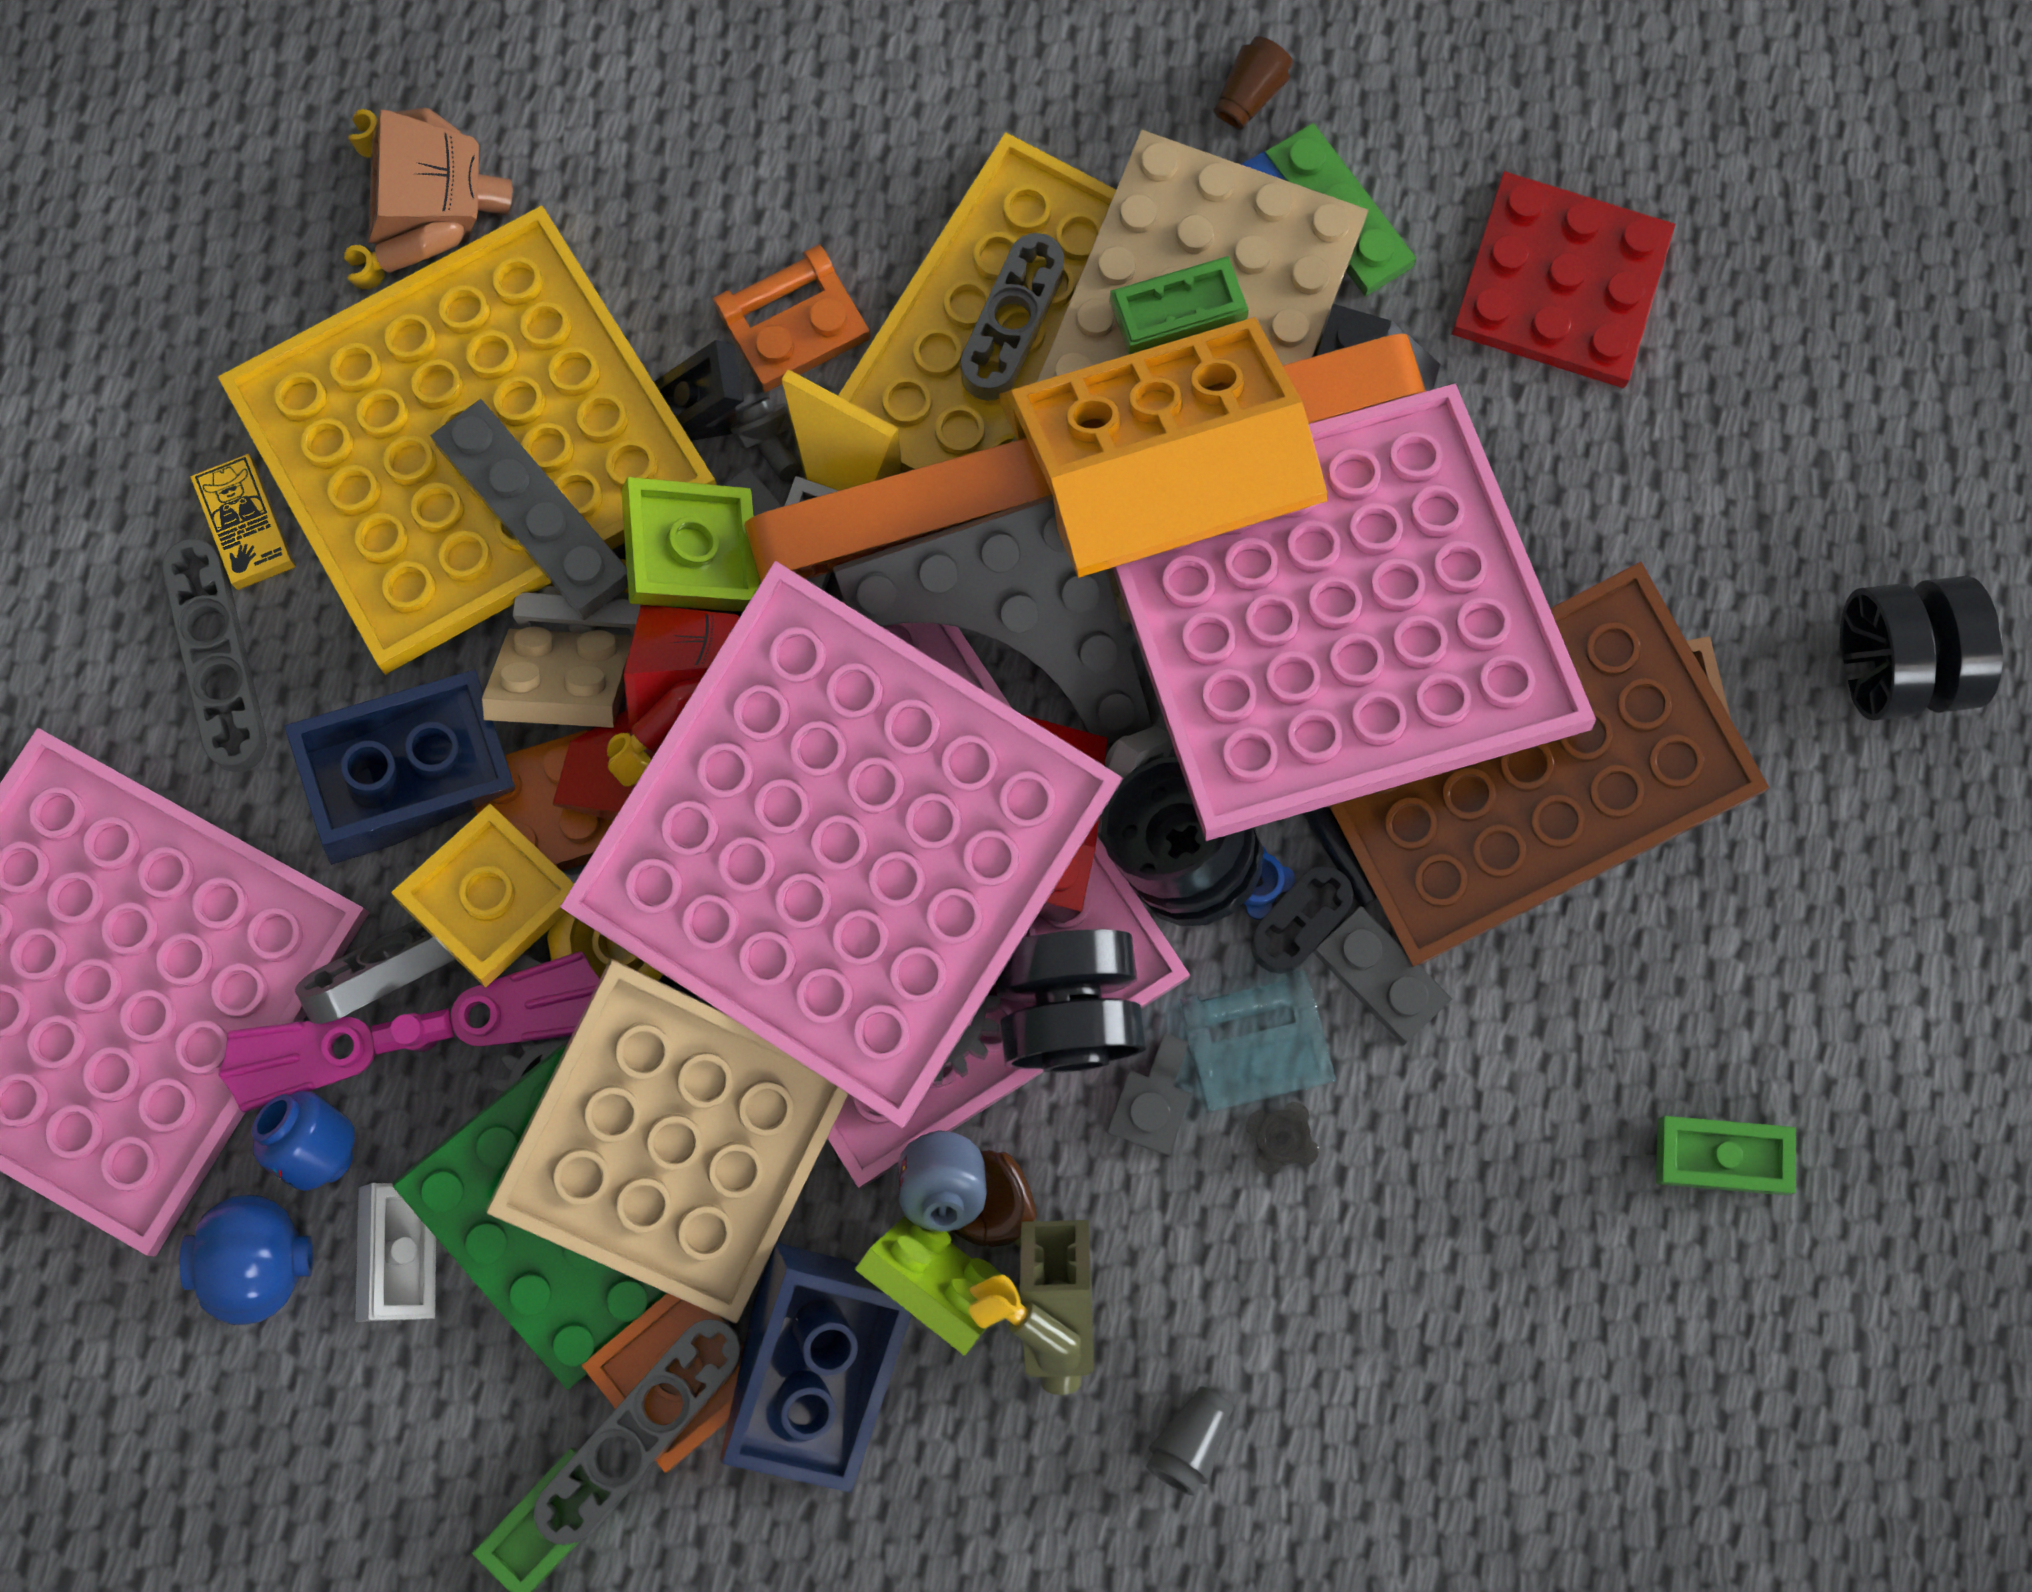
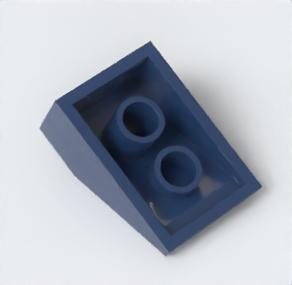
M476 669L284 725L322 847L331 865L394 846L515 790L495 725L491 720H484L482 705L484 693Z
M776 1242L769 1256L751 1312L720 1455L722 1464L852 1493L912 1316L911 1313L858 1273L855 1268L859 1263Z

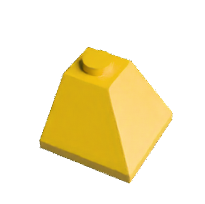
M789 369L786 371L782 378V384L791 428L806 480L840 491L902 473L899 432L896 426Z

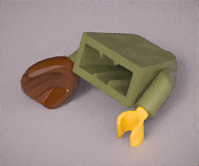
M980 1151L985 1166L987 1191L984 1208L974 1221L960 1229L952 1230V1232L968 1242L983 1247L986 1245L989 1247L1004 1246L1012 1242L1021 1249L1020 1298L1010 1278L1005 1275H996L969 1288V1292L978 1300L969 1305V1314L974 1322L984 1329L1006 1318L1010 1322L1009 1330L1023 1340L1025 1374L1031 1377H1041L1042 1388L1048 1393L1054 1395L1071 1394L1080 1388L1082 1383L1081 1376L1094 1372L1089 1220L1039 1221L1036 1219L1037 1212L1028 1182L1014 1158L1007 1152Z

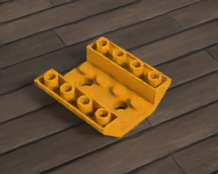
M1256 317L999 394L1000 404L1016 440L1027 438L1053 495L1058 534L1078 578L1327 502V489L1303 401ZM1219 383L1229 387L1221 391L1205 389V387ZM1091 419H1100L1106 424L1095 429L1080 426L1083 422Z

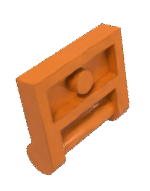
M820 244L804 251V259L734 294L727 290L712 298L719 316L764 393L781 385L782 378L788 369L801 375L871 339L868 326L835 273L827 253ZM816 280L822 292L750 328L744 316Z

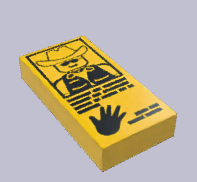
M250 454L190 476L229 580L236 590L296 567L256 463Z

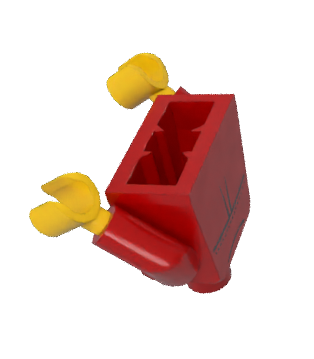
M653 605L640 606L624 670L628 721L633 735L630 736L628 733L615 735L607 746V755L610 758L608 769L622 785L631 786L639 781L651 761V758L644 750L646 748L656 750L662 744L740 617L738 615L701 611L698 609L690 610Z

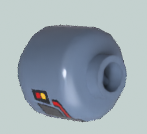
M934 1131L918 1137L906 1146L900 1155L898 1164V1199L904 1216L914 1225L929 1231L947 1232L964 1227L974 1221L982 1212L987 1194L985 1166L979 1148L969 1138L954 1132Z

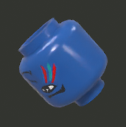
M298 1091L291 1095L282 1094L276 1096L261 1109L253 1123V1155L257 1162L292 1188L308 1191L319 1188L327 1182H334L345 1174L352 1163L355 1127L346 1115L316 1093Z

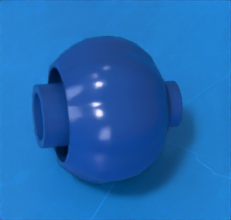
M258 1195L233 1196L218 1203L201 1217L197 1224L195 1235H185L183 1237L179 1261L182 1288L184 1290H195L201 1308L219 1321L231 1325H248L261 1322L273 1316L288 1302L295 1285L298 1283L299 1277L311 1276L313 1269L312 1238L310 1235L299 1236L289 1214L277 1202Z

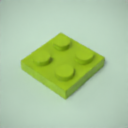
M627 477L621 489L629 604L744 612L760 586V579L744 527L745 522L754 517L751 488Z
M905 1216L868 1250L855 1268L858 1273L964 1356L987 1329L979 1327L969 1314V1305L978 1301L969 1292V1288L993 1276L1001 1275L987 1261L980 1258H971L951 1243V1237L948 1232L929 1231L914 1225Z

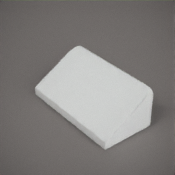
M371 1183L358 1188L356 1322L435 1318L436 1237L392 1187L393 1183Z

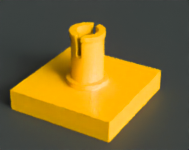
M489 804L391 893L395 900L486 988L567 913L560 906L574 883L495 807Z

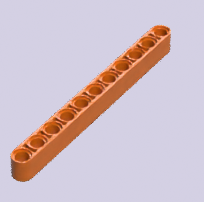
M1404 333L1381 337L1282 365L1303 401L1309 424L1426 392L1409 337ZM1222 383L1205 387V389L1212 391H1221L1229 388ZM1091 419L1080 424V426L1090 429L1106 425L1100 419ZM1027 438L773 509L750 518L745 522L744 527L760 583H762L775 561L807 580L834 572V566L1051 495L1052 493Z

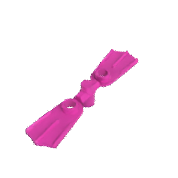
M579 951L498 978L486 988L481 984L467 989L454 1002L451 1018L449 1008L421 1015L416 1013L403 1014L396 1017L393 1021L372 1025L371 1028L357 1018L342 1017L323 1024L303 1021L231 1030L227 1033L226 1053L218 1076L233 1094L240 1111L249 1112L264 1107L276 1096L282 1094L291 1095L298 1091L310 1092L359 1075L370 1066L375 1053L378 1055L404 1048L416 1052L428 1051L438 1041L453 1038V1030L463 1042L477 1047L572 1036L600 978L594 972L585 953ZM484 1003L490 1010V1019L485 1026L474 1028L469 1020L470 1011L477 1004ZM348 1034L354 1043L353 1051L348 1057L339 1059L334 1053V1043L341 1035Z

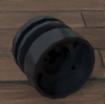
M1177 756L1157 758L1135 768L1121 781L1103 810L1101 836L1109 858L1129 881L1130 886L1137 893L1141 901L1159 919L1179 926L1211 924L1233 914L1248 900L1262 875L1264 849L1255 827L1205 841Z

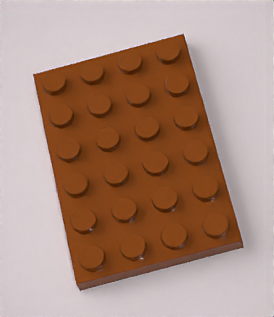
M1641 561L1550 608L1595 715L1596 721L1592 730L1330 805L1339 826L1413 967L1421 965L1766 792L1770 788Z

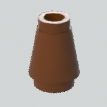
M1255 36L1250 44L1242 45L1219 97V102L1214 108L1215 115L1234 128L1242 130L1247 122L1290 80L1288 71L1293 65L1291 56L1280 45L1262 36Z

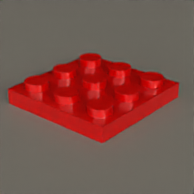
M1504 171L1451 335L1625 388L1632 374L1676 224Z

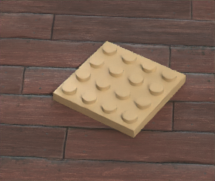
M610 958L486 1207V1212L737 1323L849 1093L719 1009Z

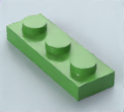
M1314 123L1265 151L1286 181L1369 210L1346 269L1348 275L1365 297L1414 267L1417 259Z

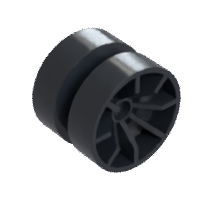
M1958 576L1925 580L1919 582L1914 588L1903 583L1859 588L1849 595L1844 605L1840 624V648L1844 664L1874 661L1876 666L1874 670L1862 678L1848 680L1852 701L1866 719L1876 721L1916 716L1921 714L1926 707L1936 713L1981 708L1989 704L1995 696L2000 683L2003 664L2001 629L1990 595L1985 587L1974 577Z
M1109 929L1071 930L1034 935L1021 940L996 981L997 995L1003 999L1015 1002L1036 1003V1005L1017 1010L1000 1020L1005 1066L1017 1069H1043L1044 1072L1049 1073L1084 1071L1107 1066L1110 1064L1109 1061L1131 1057L1146 1050L1141 1005L1125 999L1102 998V995L1122 990L1137 981L1133 938L1130 933Z

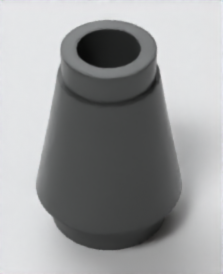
M1199 1386L1194 1397L1189 1399L1149 1446V1450L1153 1455L1146 1465L1147 1469L1176 1490L1188 1495H1194L1200 1483L1208 1484L1229 1423V1417L1234 1409L1233 1404L1217 1392Z

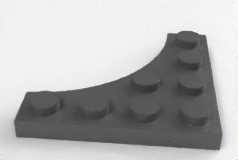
M1052 494L833 567L845 604L879 626L901 623H934L956 626L982 633L1021 652L1041 667L1061 687L1081 718L1085 731L1106 737L1107 743L1153 727L1107 571L1103 570L1080 578L1077 577L1058 534Z

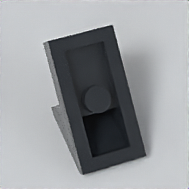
M714 340L654 381L690 441L731 435L732 432L729 427L738 421L735 412L736 406L744 402L735 344Z

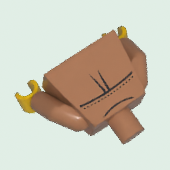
M417 108L397 112L381 109L378 119L374 113L367 109H360L355 112L352 121L359 131L365 132L362 134L352 133L348 136V140L361 156L371 157L368 243L376 244L375 251L372 253L361 245H351L344 253V260L351 266L366 262L365 267L360 272L351 273L347 277L355 287L372 289L382 282L385 271L389 273L452 249L459 243L468 241L477 219L478 211L502 215L509 214L512 200V180L478 174V142L473 137L462 134L457 128L431 109Z

